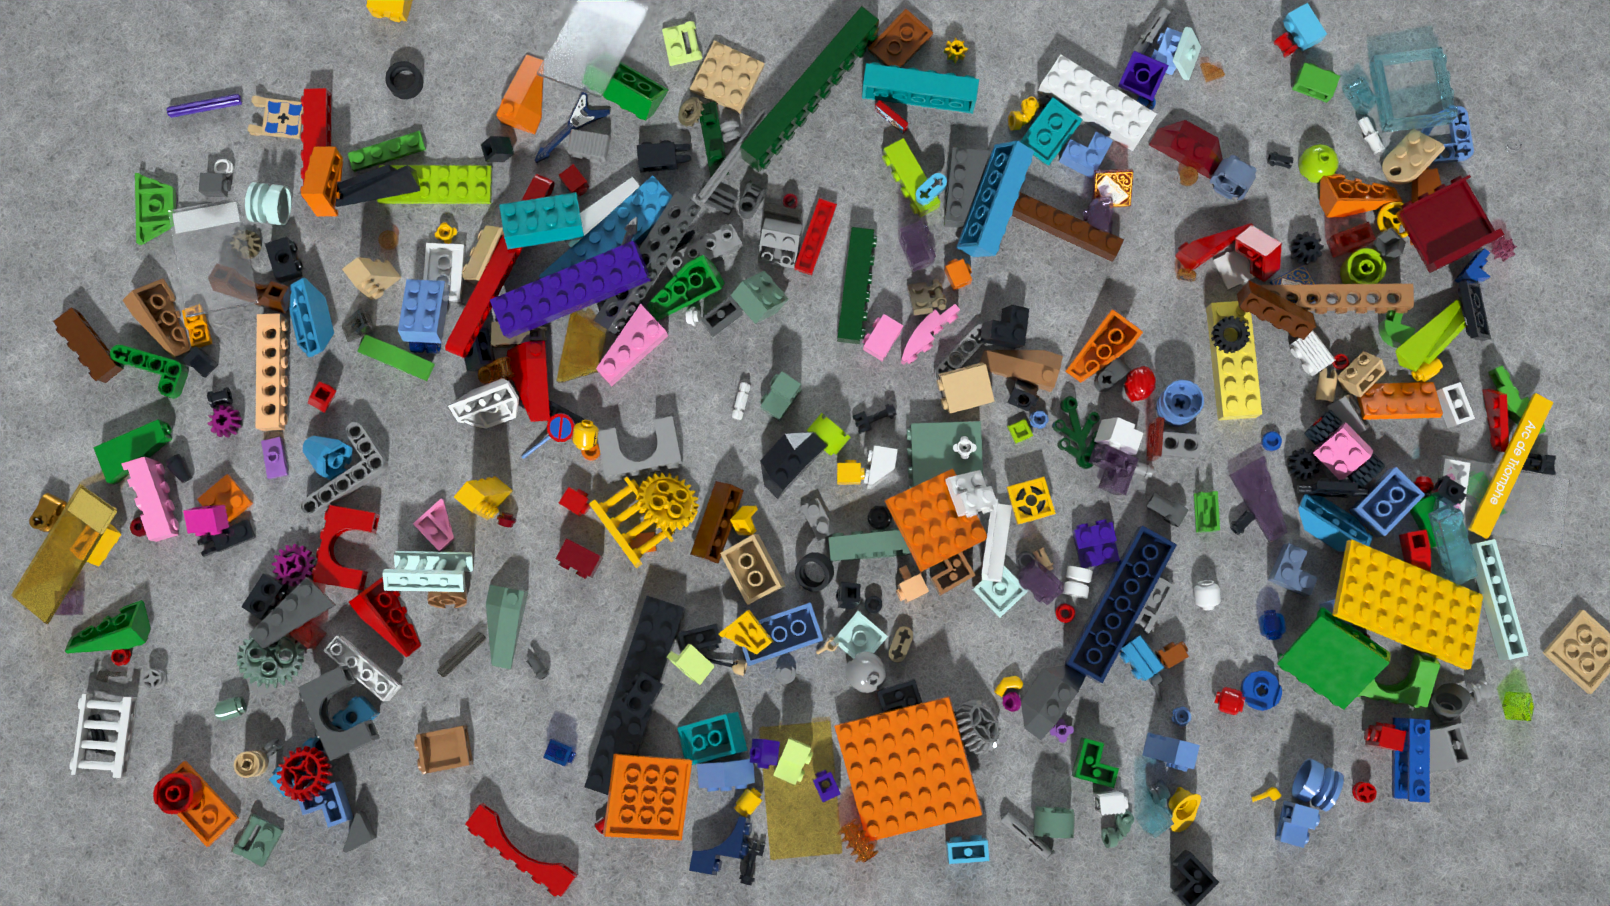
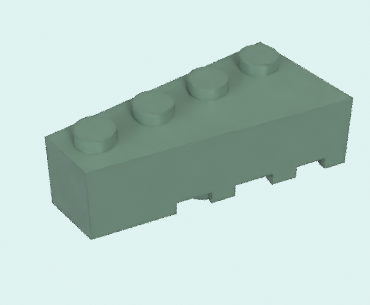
M892 528L890 531H883L882 529L871 530V533L864 534L863 531L851 532L852 535L845 536L844 533H833L832 537L828 538L831 562L908 556L910 553L899 528Z

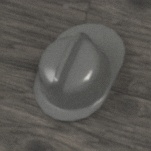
M1455 683L1441 685L1431 698L1434 714L1439 717V722L1442 723L1443 720H1456L1469 704L1470 693L1466 688Z

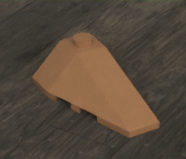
M162 278L131 291L123 299V302L132 316L175 358L190 351V346L185 330L180 327L178 318L181 316L179 311H175L173 302L176 301L174 294Z
M984 350L980 363L986 364L988 372L1015 381L1019 379L1039 389L1052 392L1060 372L1063 356L1046 350Z

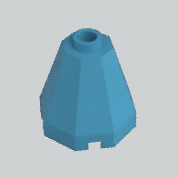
M311 436L303 443V453L315 471L331 481L346 471L344 468L346 463L350 465L352 461V447L338 439Z

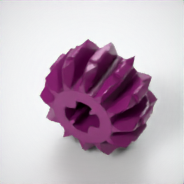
M220 405L219 410L213 409L214 415H208L212 421L207 424L212 426L211 432L217 433L219 437L225 436L229 438L231 433L237 434L236 427L242 428V425L238 424V422L243 420L242 417L238 416L240 412L236 409L234 410L230 405L227 407Z

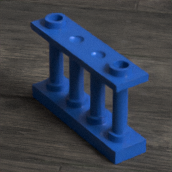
M1393 718V725H1396L1395 729L1406 731L1403 751L1392 750V798L1408 799L1410 802L1430 803V720Z

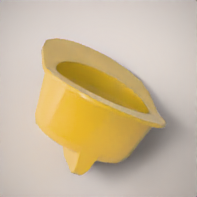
M1182 787L1177 788L1168 802L1172 812L1170 827L1174 832H1182L1193 823L1201 802L1199 794H1192Z

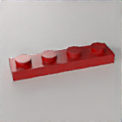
M819 198L794 270L813 275L837 204Z

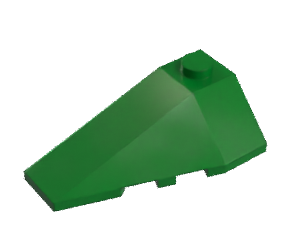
M703 254L687 262L646 306L655 320L659 321L722 289L725 282L716 266Z
M140 600L119 609L120 614L111 618L108 615L103 618V621L96 628L91 625L73 635L69 639L65 652L69 654L119 650L143 645L146 643L151 630L145 603Z

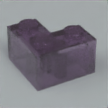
M921 220L900 228L898 235L899 243L912 273L933 265L934 258H936L934 249L932 247L929 248L927 243L929 241L928 236H930L927 225H923Z
M1095 444L1089 463L1104 469L1098 488L1113 495H1126L1139 459L1107 444Z

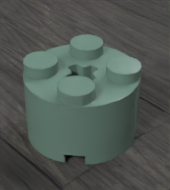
M1035 806L1033 835L1041 837L1045 835L1051 838H1074V809Z

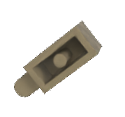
M497 320V322H491V345L494 348H514L529 341L546 342L545 331H547V328L537 327L509 339L503 336ZM533 332H537V337H533Z

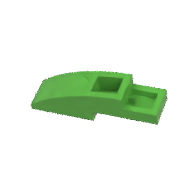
M1502 365L1488 373L1497 388L1496 391L1507 394L1508 417L1518 425L1530 400L1528 397L1520 399L1518 389L1513 386L1508 371ZM1544 423L1539 434L1546 432Z

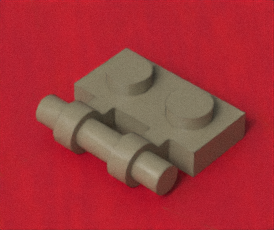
M934 279L930 287H927L926 282L907 285L914 316L933 313V307H938L940 310L946 308V298L942 294L943 287L938 279Z

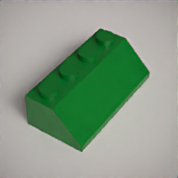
M606 53L587 66L582 82L590 91L597 92L606 100L616 103L622 109L630 111L637 118L645 121L654 115L669 89Z

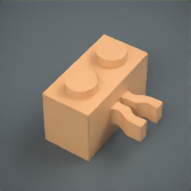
M907 565L898 569L904 579V582L897 585L898 589L896 590L900 601L904 600L906 604L929 592L921 574L912 577Z

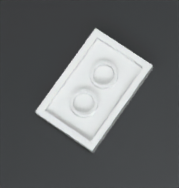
M426 243L423 280L445 281L449 290L448 301L461 302L463 288L462 270L465 262L466 246L463 244Z

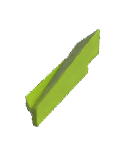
M1455 300L1396 349L1395 352L1400 366L1416 372L1423 362L1430 364L1466 327L1459 300Z

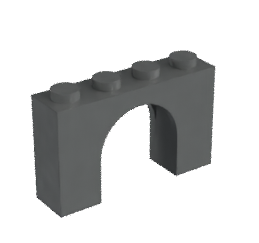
M348 665L340 666L298 687L300 698L308 709V717L313 721L316 727V735L321 739L324 753L330 761L338 759L380 738L372 720L364 721L348 730H342L333 725L329 719L328 705L331 698L339 691L356 683Z

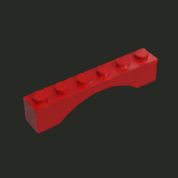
M484 803L477 807L465 823L469 827L467 830L471 834L481 836L485 839L483 842L488 847L498 849L500 851L499 854L504 859L514 861L517 869L524 873L527 871L532 875L531 879L539 885L543 883L548 887L547 891L555 897L563 896L578 875L563 863L541 862L520 852L506 836L499 815Z

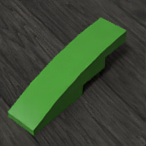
M366 334L357 351L425 381L428 380L435 366L434 363Z

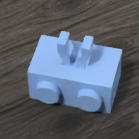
M1167 27L1164 34L1160 33L1156 43L1159 44L1158 50L1154 49L1151 58L1169 65L1166 73L1172 75L1176 69L1173 57L1182 32Z

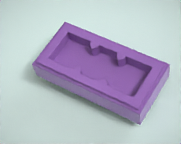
M277 437L261 441L267 478L272 479L288 475L282 438Z

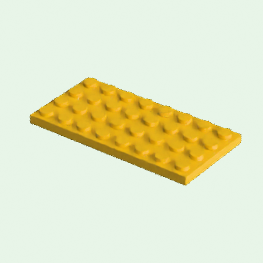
M1351 539L1346 543L1332 615L1468 670L1472 666L1483 595Z

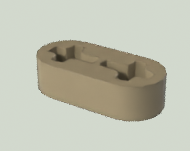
M900 627L894 635L888 652V656L893 662H901L907 655L913 639V631L909 627ZM907 630V634L910 635L909 639L905 638L903 644L899 643L901 640L899 632ZM898 645L902 646L900 653L903 654L902 657L894 659L892 650H897Z

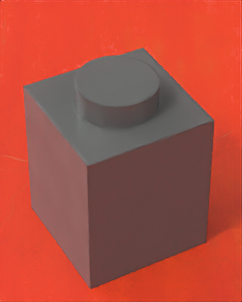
M200 173L198 191L206 197H228V191L231 190L229 178L223 173Z

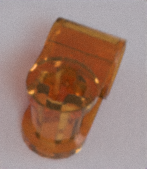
M511 357L498 358L494 362L481 367L478 371L479 381L483 384H489L502 378L505 380L514 378L516 375L512 372Z

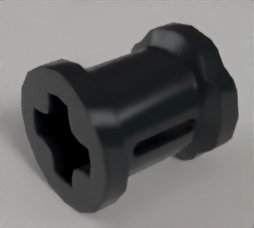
M228 387L217 392H207V399L211 408H216L217 405L233 403L232 393Z

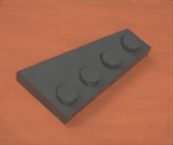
M306 577L249 635L262 648H266L286 636L289 632L298 629L304 623L321 615L322 612L331 609L336 604L309 577Z

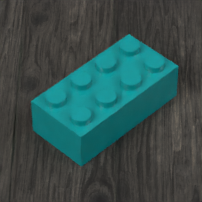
M576 192L499 204L507 249L584 237Z

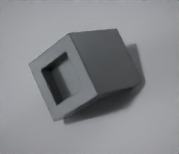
M1388 228L1375 236L1372 247L1386 262H1389L1403 254L1406 242L1393 228Z

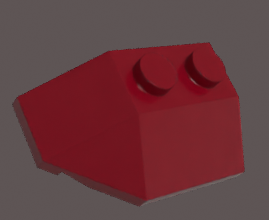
M1187 120L1158 128L1149 143V146L1211 179L1223 160L1219 138Z

